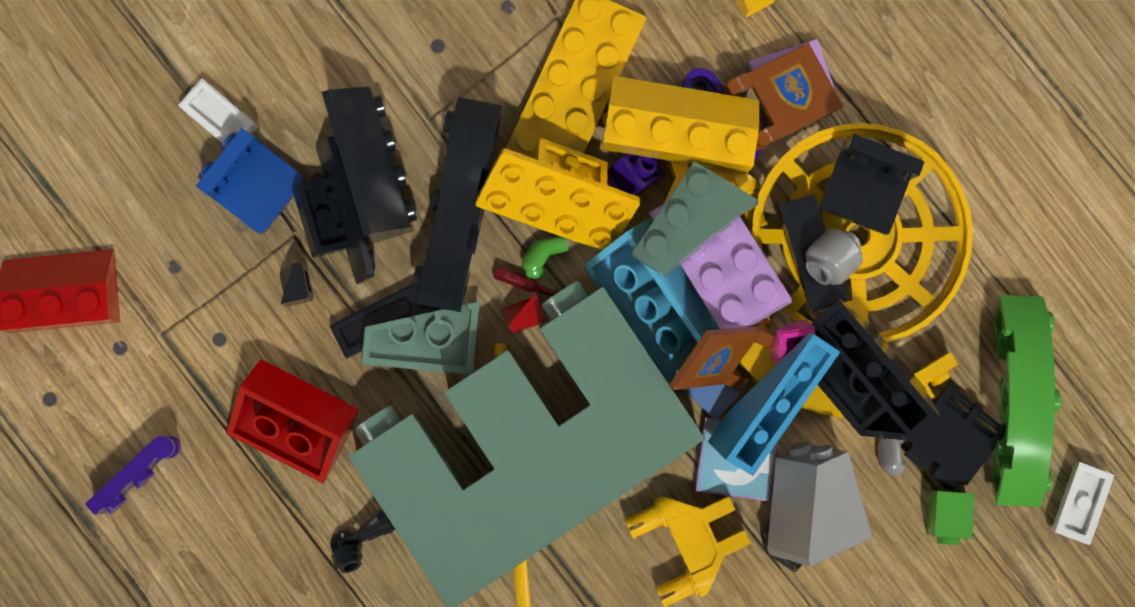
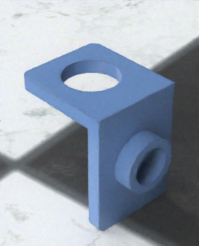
M724 384L683 389L713 419L719 418L740 396L736 388Z

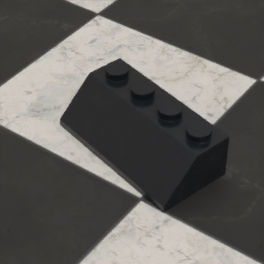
M369 86L322 91L363 235L374 244L414 232L411 222L418 219L412 200L405 201L401 187L407 186V181L401 164L395 166L391 152L397 151L391 129L384 131L381 117H385L387 114L381 95L374 96Z

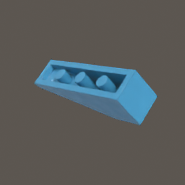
M809 332L727 413L708 440V443L726 461L754 476L840 351L812 332Z

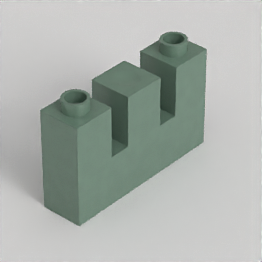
M576 281L541 305L551 322L540 328V333L589 405L562 425H557L508 350L444 392L494 467L493 471L469 487L465 486L419 414H411L401 420L392 405H390L354 429L364 446L349 455V459L446 607H457L705 440L604 287L588 296L579 281Z

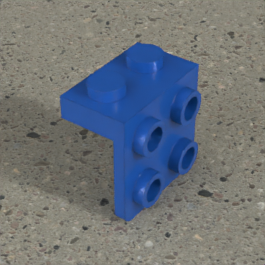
M241 128L238 133L233 132L225 139L221 146L223 152L215 162H208L202 168L198 175L200 181L196 187L255 232L263 234L294 197L292 187L296 184L304 183V177L261 144L249 132Z

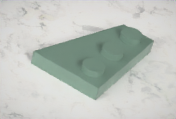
M694 161L631 254L633 258L665 277L700 250V247L712 237L722 233L731 226V223L743 213L749 212L759 204L758 200Z
M480 301L462 305L461 312L442 309L364 327L361 364L472 374Z

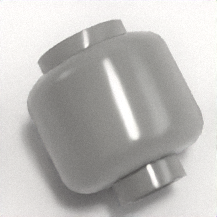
M838 229L826 230L806 251V268L809 274L823 285L842 284L863 262L859 239L849 231L843 232Z

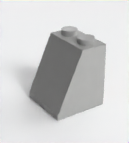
M806 441L791 445L789 452L776 457L767 545L769 555L811 567L872 538L848 451L832 449L831 445L814 446Z

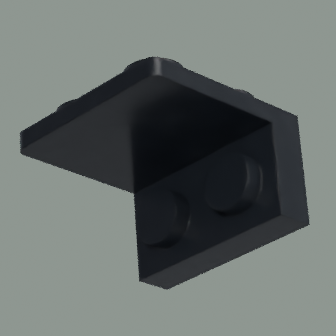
M852 134L843 142L819 209L880 234L887 235L892 229L909 181L920 175L925 161L857 134Z

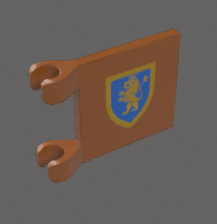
M809 43L746 74L731 79L723 88L726 95L739 96L752 88L772 126L759 131L757 151L844 107Z
M763 319L758 326L707 330L669 386L672 390L724 384L736 389H742L751 377L748 374L742 375L738 372L741 368L739 363L754 342L766 347H772L776 334L768 330L772 323L767 319Z

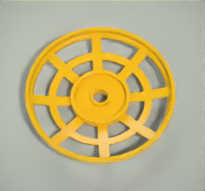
M854 123L838 125L819 131L800 141L778 160L767 174L757 194L756 199L759 204L753 208L750 233L761 251V244H782L787 266L800 286L790 296L792 302L780 310L793 322L807 320L812 324V321L797 312L806 302V298L783 224L782 229H761L765 204L776 180L784 172L797 187L790 201L815 194L819 206L824 193L816 184L831 176L836 162L822 167L808 177L794 160L802 153L821 143L837 138L849 137L852 134L895 143L911 151L922 161H925L920 175L909 181L904 197L906 195L909 196L917 209L921 227L902 228L898 214L890 233L887 235L863 227L867 233V240L860 247L863 262L847 278L850 279L851 301L844 303L868 323L869 311L889 307L903 299L906 295L911 296L925 308L917 317L903 325L879 332L888 343L909 336L928 325L943 312L956 295L966 275L972 252L973 229L970 208L964 190L952 169L938 153L921 140L904 131L879 124ZM931 170L938 176L950 197L957 226L934 227L929 206L921 191L916 187ZM820 210L826 230L838 229L844 232L849 231L852 226L858 225ZM957 241L956 256L951 273L943 289L935 298L919 284L930 264L934 242ZM922 242L918 261L909 275L895 263V260L901 251L902 243ZM884 272L899 286L883 297L867 301L866 279L875 277Z

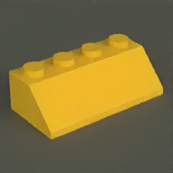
M613 76L601 149L686 164H693L696 161L704 167L747 174L753 168L759 133V100Z

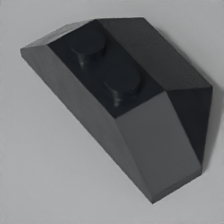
M841 299L837 300L811 324L815 327L816 336L840 351L818 383V386L860 436L912 441L940 417L924 385L876 329Z

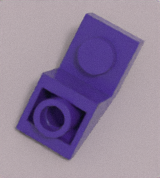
M627 154L608 168L607 185L636 196L666 175L655 158Z

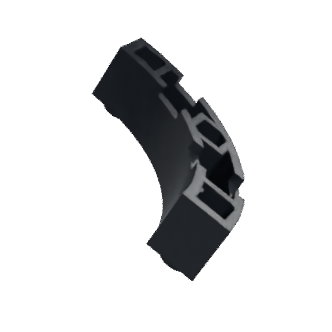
M458 97L454 111L448 110L446 113L443 132L449 133L441 189H434L430 210L436 211L432 232L423 267L416 266L412 287L418 288L417 304L461 312L470 278V263L472 255H475L484 214V209L477 207L475 203L493 167L491 160L497 144L502 105Z

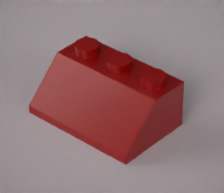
M115 250L3 260L0 269L1 332L20 333L121 322Z
M260 359L240 385L226 434L324 484L352 431L360 409Z

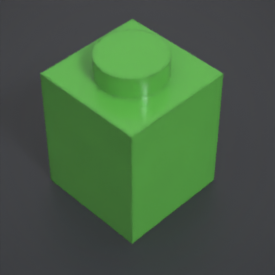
M929 490L926 534L937 536V543L947 545H960V538L972 539L975 494Z

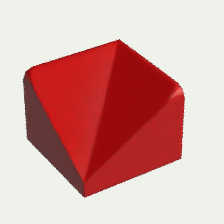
M536 293L531 298L503 308L509 330L513 334L543 324L545 321V316Z

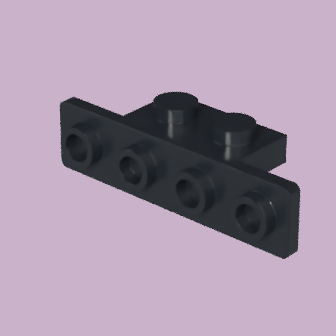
M334 136L325 137L316 146L324 179L296 184L292 187V191L312 258L346 250L355 283H365L375 275V259L372 252L367 250L335 138Z

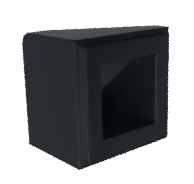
M297 262L280 271L283 289L281 305L288 307L311 302L314 299L308 270L305 265Z

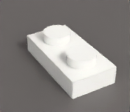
M1075 462L1051 531L1090 545L1114 475L1084 463Z

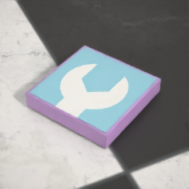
M705 417L702 432L705 440L701 442L695 491L769 501L777 443L754 476L726 461L708 443V440L722 420Z

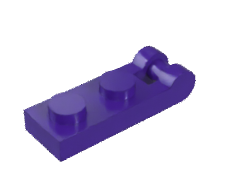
M173 436L155 438L89 499L85 505L94 515L106 512L112 514L127 501L124 495L133 486L139 489L146 484L155 474L152 469L162 459L174 458L180 453L181 443L179 439Z

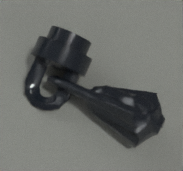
M383 509L376 512L354 533L350 534L347 531H339L334 534L330 542V548L335 568L340 569L342 573H350L357 570L361 566L363 558L358 544L387 535L395 530ZM340 538H344V539L340 542V546H341V547L339 548V547H338V540H339Z

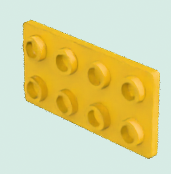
M539 137L534 147L533 158L506 148L501 150L476 198L475 205L602 251L622 235L640 205V198L607 185L608 162Z

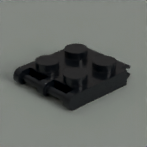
M951 381L943 388L933 402L940 417L912 441H907L910 446L903 455L925 471L933 462L937 464L930 476L948 490L954 491L959 483L966 486L969 484L996 448L997 441H1001L1005 436L1006 423L1000 424L982 410L983 406L980 403L975 402L973 404L955 390L957 386ZM952 396L953 398H955L966 408H968L969 411H964L961 407H959L957 404L951 401L949 397ZM977 416L993 427L995 432L993 433L975 418Z

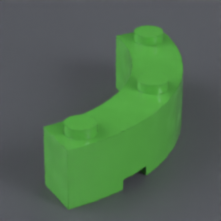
M999 295L993 319V328L998 359H1006L1007 375L1001 377L999 384V417L1001 422L1006 423L1005 440L997 441L990 480L996 506L1041 507L1045 492H1050L1052 488V474L1049 469L1053 446L1055 412H1059L1061 406L1060 391L1055 390L1054 355L1051 336L1054 328V316L1052 312H1047L1045 299L1042 296Z

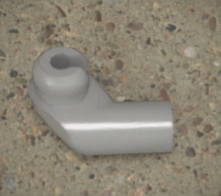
M881 438L877 445L879 465L884 472L891 476L901 475L906 467L901 451V444L904 441Z

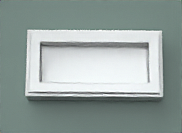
M202 78L178 104L181 109L221 143L231 133H238L241 128L252 135L259 127Z

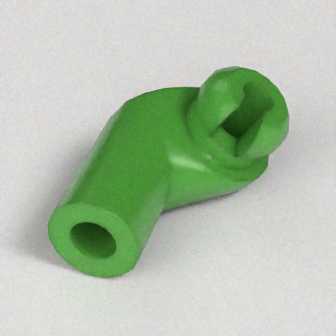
M556 235L534 241L522 259V268L525 270L526 276L531 279L542 277L545 273L543 265L549 256L569 251L566 238Z

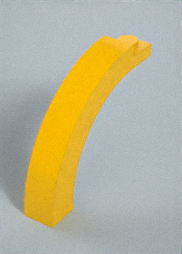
M754 342L739 365L751 377L750 379L757 384L776 364L771 360L772 347H766ZM948 352L939 355L912 373L924 385L932 399L935 396L927 384L931 383L935 387L952 377L949 370L959 364L952 353ZM818 385L801 407V410L813 414L845 418Z

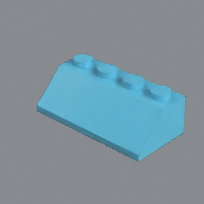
M649 218L625 232L583 266L599 289L604 287L667 383L670 384L707 330H717L719 327L681 265L663 277L633 258L631 253L653 223V219Z

